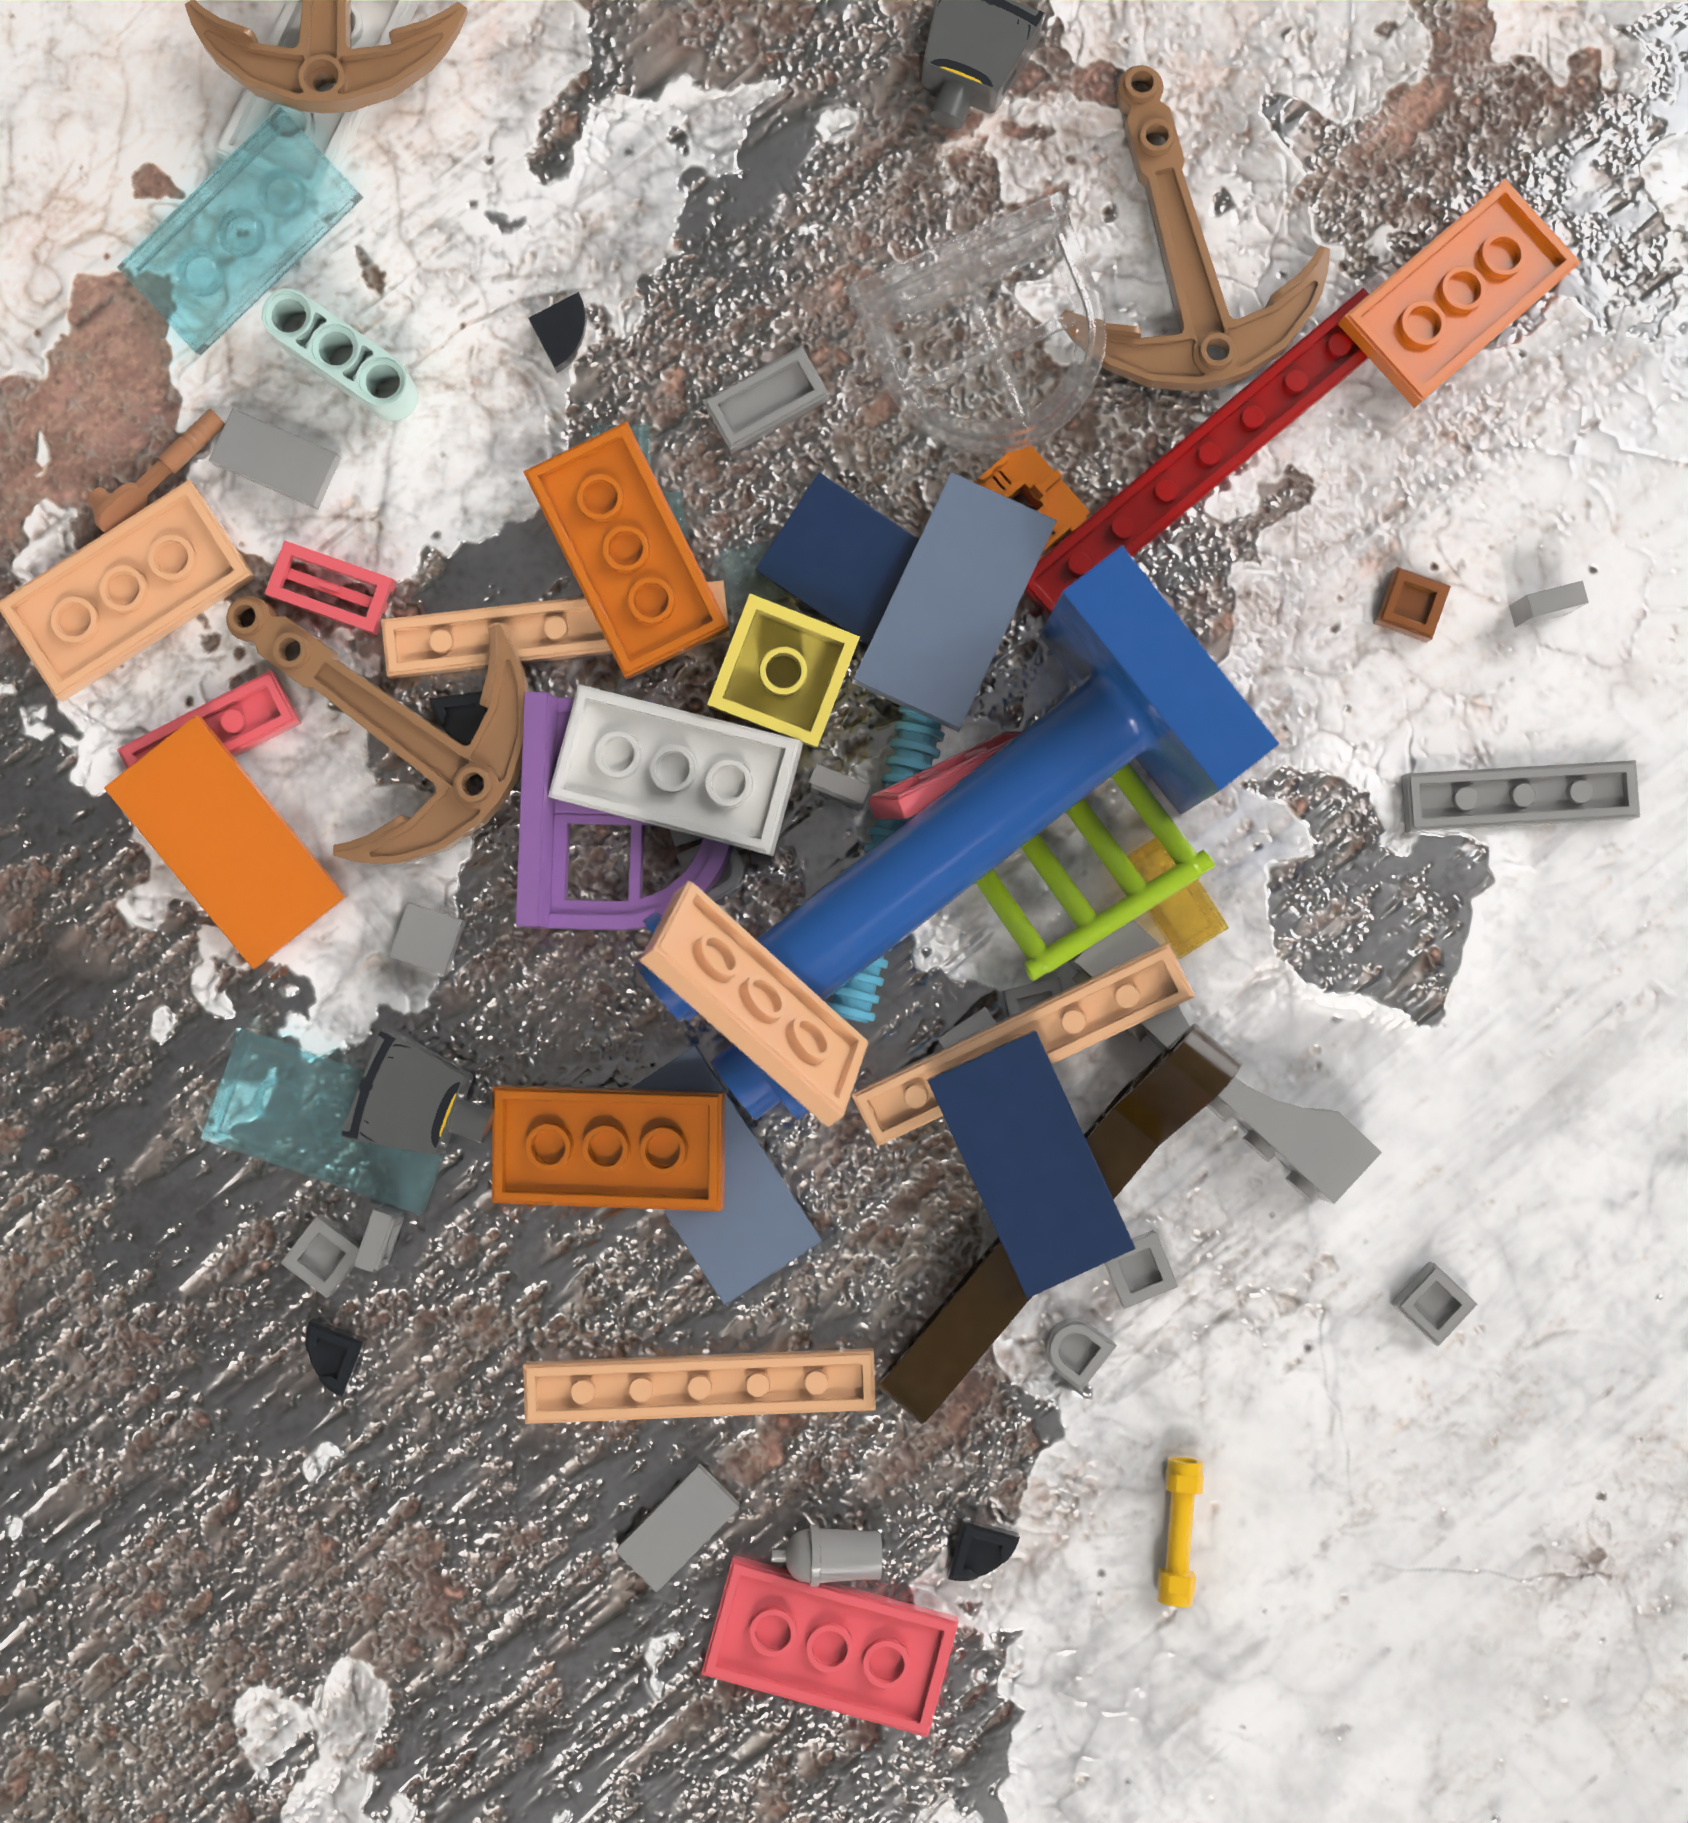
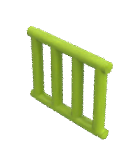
M1130 763L1111 778L1176 865L1146 883L1087 801L1082 799L1066 813L1126 894V897L1101 913L1096 914L1040 834H1037L1023 845L1021 849L1077 927L1047 946L994 869L975 883L1028 959L1023 964L1028 977L1033 981L1060 967L1193 883L1215 867L1213 858L1205 850H1201L1198 853L1195 851Z

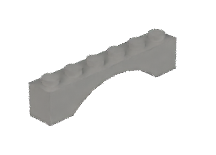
M1132 920L1072 958L1068 963L1078 971L1072 980L1078 985L1160 944L1139 924ZM1179 1005L1126 1029V1031L1139 1042L1147 1036L1164 1051L1190 1025L1181 1012ZM1236 1077L1207 1105L1224 1122L1233 1116L1248 1131L1242 1138L1244 1142L1265 1161L1269 1162L1274 1156L1291 1171L1285 1178L1286 1181L1310 1202L1318 1196L1321 1200L1335 1204L1382 1153L1340 1112L1303 1108L1277 1101L1245 1085Z

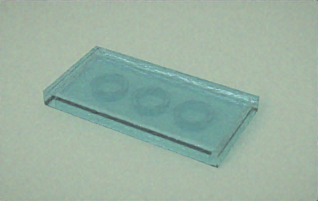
M280 107L138 245L117 268L189 347L197 354L202 355L364 197Z
M240 1028L200 1138L419 1215L425 1212L445 1152L432 1155L340 1137L365 1070L246 1028Z

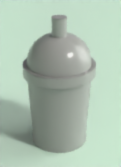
M809 1525L808 1529L800 1530L792 1535L787 1542L786 1550H771V1562H786L787 1570L791 1576L800 1582L809 1583L810 1587L819 1586V1583L880 1580L882 1575L880 1531L819 1528V1525Z

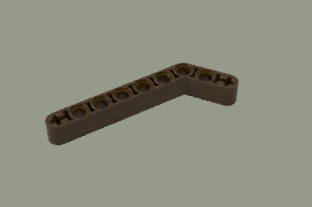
M1196 1023L1192 1024L1139 1072L1117 1094L1084 1133L1113 1200L1153 1152L1212 1102L1227 1087L1242 1066L1240 1060ZM999 1237L993 1241L912 1337L876 1383V1387L919 1424L925 1423L936 1412L1032 1298H1026Z

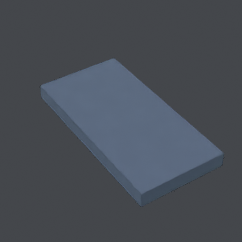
M951 472L853 678V684L959 732L1057 520Z
M696 1045L631 1087L632 1089L725 1091ZM726 1092L725 1208L722 1211L662 1209L724 1305L822 1241V1237Z

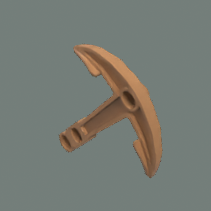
M190 0L184 4L192 27L205 50L220 69L260 98L298 111L324 114L351 112L398 96L437 66L455 42L468 15L467 7L456 2L446 10L426 20L391 30L389 32L391 44L351 49V0H302L299 43L294 48L260 44L252 30L219 18L203 8L196 0ZM331 82L335 84L328 91L318 92L319 87L324 83Z
M1138 65L1127 69L1122 74L1115 98L1119 110L1127 116L1124 132L1138 182L1146 188L1181 333L1141 338V328L1138 326L1103 323L1082 317L1068 310H1065L1060 315L1058 322L1071 340L1100 366L1148 388L1194 392L1220 388L1245 379L1282 355L1309 321L1323 293L1329 268L1330 249L1320 245L1313 258L1303 270L1270 296L1265 308L1242 318L1233 319L1229 315L1182 169L1185 158L1170 107L1161 102L1164 88L1162 78L1151 67ZM1133 82H1143L1148 84L1151 89L1141 93L1134 90L1131 84ZM1148 134H1158L1165 138L1166 142L1159 146L1152 145L1148 142L1146 136ZM1213 345L1220 346L1224 349L1226 358L1219 361L1213 360L1208 356L1206 349Z
M252 595L239 597L232 602L226 615V623L232 635L247 643L255 644L257 653L301 686L310 690H317L434 783L436 787L435 794L412 817L400 815L369 835L350 842L333 845V856L354 862L386 865L408 863L450 850L487 824L505 803L518 780L522 767L525 692H529V687L523 665L514 645L499 624L488 628L489 662L480 698V705L488 708L471 743L464 746L340 662L336 651L286 616H278L276 609L269 602ZM253 608L255 620L251 626L243 628L240 621L241 616L245 610ZM298 641L301 647L300 654L295 660L288 661L285 655L286 647L291 642ZM479 774L484 780V788L478 795L472 796L467 790V782L471 776Z

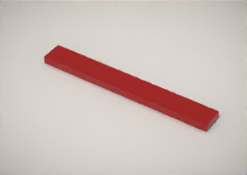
M1364 287L1038 561L1024 593L1047 620L1062 591L1120 546H1123L1130 556L1134 558L1369 359L1338 324L1349 311L1369 295Z

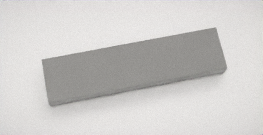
M1636 760L1407 773L1401 776L1405 833L1640 818Z

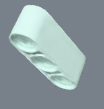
M280 289L273 292L265 300L261 315L264 327L290 356L386 421L402 420L415 410L418 403L416 384L397 358L302 292L295 289ZM296 314L306 315V320L299 330L292 333L283 332L284 324L291 316ZM342 346L353 347L350 359L344 364H329L331 354L337 348ZM389 378L400 380V386L392 396L388 398L375 397L376 389L383 380Z

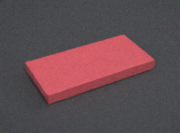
M733 1555L701 1675L928 1737L959 1623L958 1616L835 1582L819 1583V1586L810 1587L809 1583L800 1582L793 1578L787 1569Z

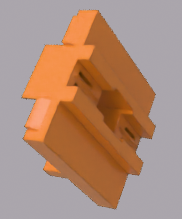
M1027 439L1023 443L1019 442L1011 448L999 461L978 478V481L976 479L973 481L1011 500L1016 495L1023 493L1038 512L1057 520L1040 559L1057 542L1065 538L1069 532H1073L1085 522L1090 514L1085 505L1063 482V475L1058 469L1054 471Z

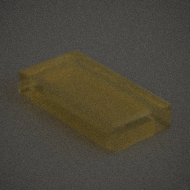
M1156 837L1127 855L1146 883L1176 865ZM1199 879L1147 911L1166 942H1169L1177 959H1181L1229 928Z

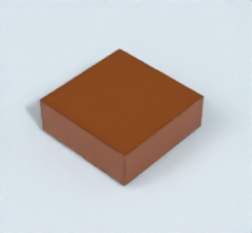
M1396 567L1390 574L1373 624L1428 643L1433 639L1451 586Z

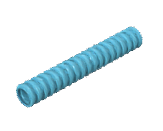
M901 705L899 706L898 712L903 715L902 721L895 722L894 730L899 732L898 738H893L890 742V748L894 749V754L886 758L885 764L890 767L889 773L882 774L881 782L886 784L885 789L931 767L933 759H939L941 751L936 748L937 742H943L945 733L940 730L942 724ZM913 816L907 819H877L876 826L869 827L868 834L873 836L871 844H865L864 852L870 851ZM884 955L836 991L833 995L832 1003L826 1002V1004L843 1018L863 1023L873 1022L875 1014L870 1012L872 1003L878 1004L880 999L878 995H875L876 987L883 986L884 978L879 977L881 968L887 969L888 961L884 959Z

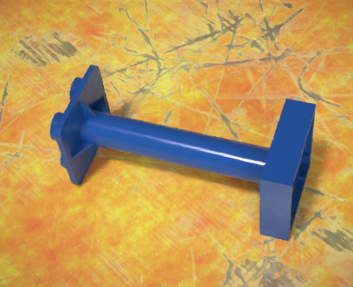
M1120 546L1062 591L1039 635L1079 688L756 939L823 1001L1133 759L1139 762L1177 812L1182 815L1221 791L1280 745L1123 546ZM656 911L643 920L652 935L663 916ZM640 959L634 962L642 977L679 1022L683 1019L689 1022L699 1014L647 968ZM734 1044L710 1061L730 1091L755 1120H758L781 1101L797 1120L810 1112Z

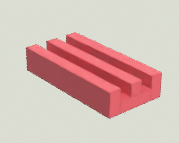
M284 540L264 594L273 600L377 636L381 627L379 621L382 614H386L389 605L387 603L389 594L394 592L397 583L390 577ZM293 559L376 587L374 596L371 597L294 570L290 566ZM285 580L359 605L368 609L367 615L363 617L283 589Z

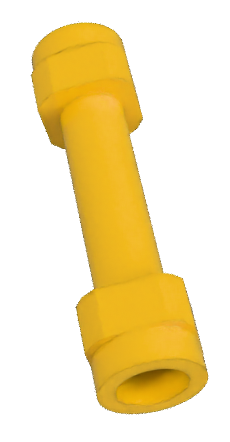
M1169 1457L1165 1471L1164 1486L1167 1491H1171L1166 1567L1158 1568L1157 1601L1174 1607L1192 1606L1193 1595H1195L1196 1576L1193 1571L1189 1570L1194 1499L1195 1494L1203 1493L1204 1475L1202 1474L1203 1461L1194 1458Z

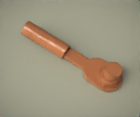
M209 408L187 431L158 456L160 460L136 482L123 484L112 494L102 487L92 490L88 494L86 501L92 508L95 524L106 533L144 509L148 501V495L172 472L174 474L177 473L202 447L211 441L223 429L225 425L223 420Z

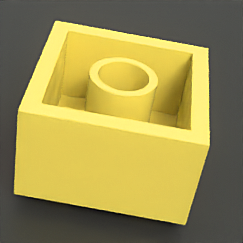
M749 594L707 705L711 709L778 735L801 740L804 745L817 748L860 636Z

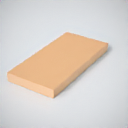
M189 479L1 599L0 612L54 697L64 702L247 585L256 577L197 486Z
M687 881L674 893L640 961L823 1124L830 1127L844 1116L868 1046V1041L693 882Z

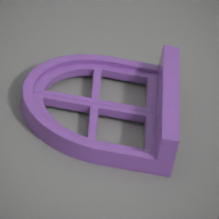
M525 692L516 926L533 929L640 930L647 928L643 920L656 911L661 915L664 914L674 893L687 881L693 882L707 895L723 874L734 846L703 838L694 860L677 880L663 890L642 898L645 826L655 825L548 797L575 698H558L548 692ZM570 824L631 826L628 901L567 900Z

